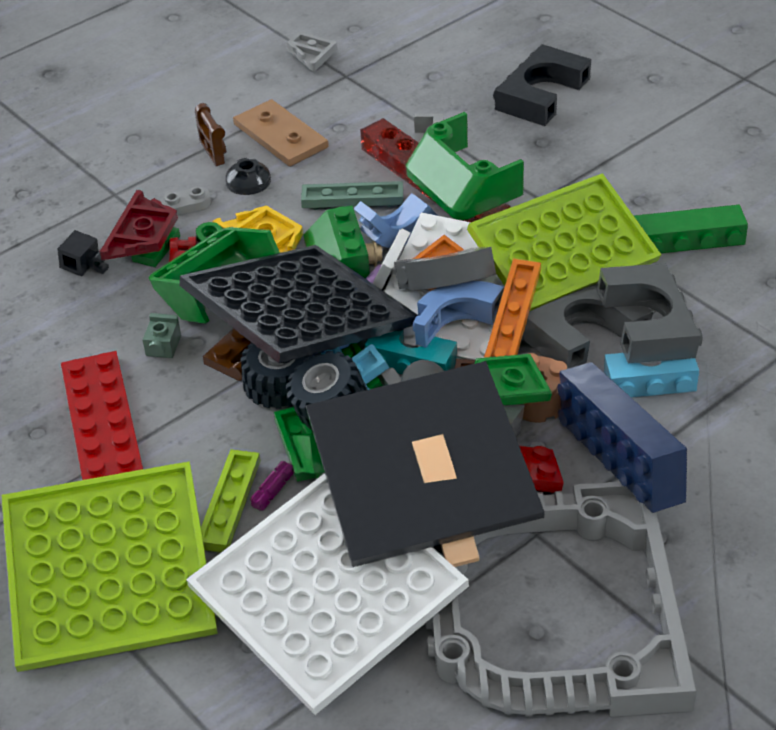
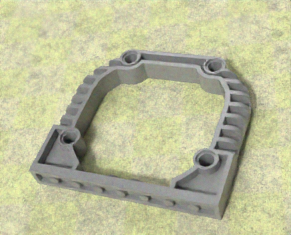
M620 482L573 485V493L562 494V491H555L553 495H543V492H537L545 511L544 518L476 535L474 540L477 545L487 538L505 534L577 530L578 534L587 540L595 541L607 536L622 543L631 550H645L649 567L646 568L647 587H653L654 594L651 595L653 614H659L663 635H656L643 650L636 655L628 652L614 653L606 661V666L599 668L530 673L507 671L484 661L481 658L478 639L470 631L461 628L458 596L426 622V629H433V636H427L428 657H435L438 676L447 683H458V686L465 694L467 691L472 697L480 701L482 706L488 709L491 707L503 711V714L506 715L513 713L524 714L525 717H530L532 714L545 713L547 716L559 712L574 714L575 711H587L591 713L596 712V710L608 709L609 717L694 711L696 687L657 513H652L643 503L638 502L635 495L626 486H622ZM440 545L432 547L444 557ZM468 564L455 568L464 575L468 570Z

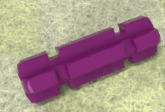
M281 461L275 467V471L270 473L259 487V490L251 496L250 501L253 508L263 511L269 505V500H273L286 484L285 481H288L294 474L291 463Z

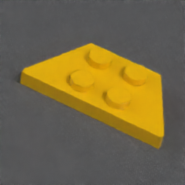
M267 205L251 211L235 213L236 219L225 222H222L221 218L213 220L222 229L236 227L271 230L280 253L295 250L303 236L302 225Z

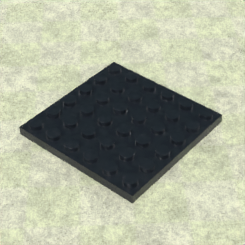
M317 245L180 275V287L278 363H287L300 357L312 356L318 352L334 350L337 347L358 343L372 337H380L390 332L402 331L405 328L412 327L416 316H418V314Z

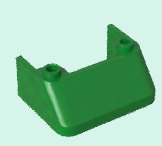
M466 112L429 126L406 163L407 176L456 220L470 219L523 195L524 161L522 159L498 168L488 160H479L469 165L455 153L468 147Z
M228 227L215 232L149 276V280L153 289L182 320L206 324L210 320L205 311V305L179 286L180 275L280 252L271 230Z

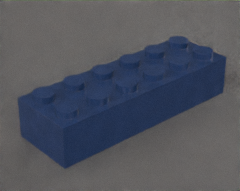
M592 362L561 370L560 383L557 386L561 402L558 417L562 426L566 427L575 436L576 440L580 441L589 450L591 455L602 462L606 470L611 471L619 479L621 485L626 486L635 495L638 502L643 503L652 513L686 503L687 448Z

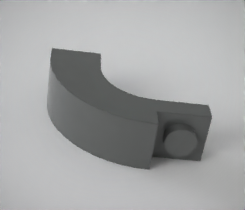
M492 247L470 248L442 256L405 259L394 262L399 289H409L410 291L450 286L496 275Z

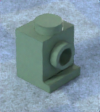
M150 313V322L142 339L145 355L173 358L181 338L178 315Z

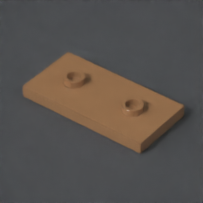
M272 99L233 117L234 125L289 167L329 147L326 138Z

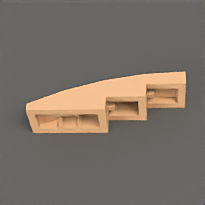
M443 434L412 442L424 483L457 478ZM474 536L440 545L444 558L454 567L480 561Z

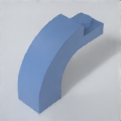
M413 193L396 211L386 216H379L361 201L354 208L361 216L358 220L363 224L360 230L377 244L387 248H391L399 230L402 228L412 233L421 212L438 216L428 204Z
M470 281L438 287L424 295L417 302L418 316H416L413 322L416 345L427 347L444 325L455 320L472 319L493 325L504 286L484 281Z

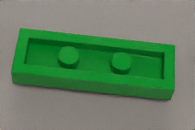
M294 407L275 411L274 421L288 459L293 466L296 481L316 478L315 474L305 472L293 442V435L313 433L312 430L305 423H302Z

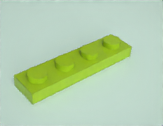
M230 449L201 525L204 550L222 553L231 545L261 462L260 453Z

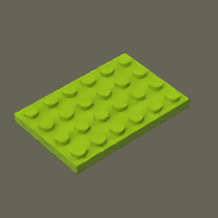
M603 173L469 223L467 231L478 247H492L496 274L504 286L513 259L541 263V272L530 311L575 291L597 284L601 268L649 265L657 262L661 257L659 250Z

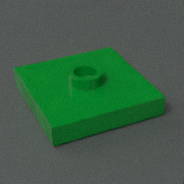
M531 354L475 359V363L487 362L503 405L550 401L552 391Z

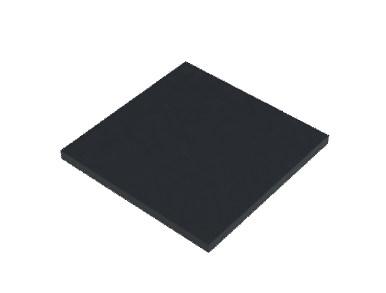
M486 361L306 405L307 415L352 568L544 518L545 511ZM443 434L457 478L424 483L412 442Z

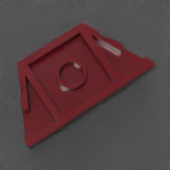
M136 190L101 248V260L160 251L178 219L177 210L163 205L161 201L155 198L149 200L144 197L143 191Z

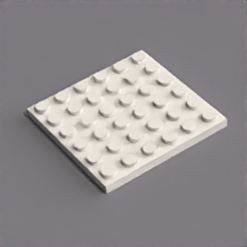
M325 473L186 579L189 587L314 715L319 713L469 587L468 579L432 547L352 568Z

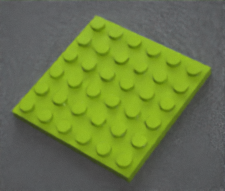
M190 461L1 495L14 661L17 672L218 634L215 613L189 587L186 580L207 564Z

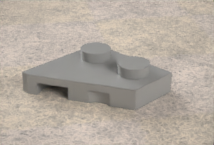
M300 31L287 42L288 51L314 72L338 50L336 41Z

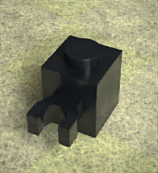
M74 230L57 248L59 268L81 277L90 267L101 274H104L109 268V264L104 263L105 260H101L97 238Z

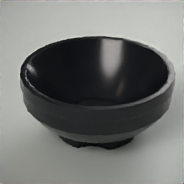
M239 159L226 173L227 188L239 195H253L262 192L271 182L268 167L256 159Z

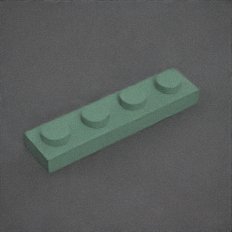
M403 181L302 184V208L316 209L357 206L360 201L368 207L394 206L404 203Z

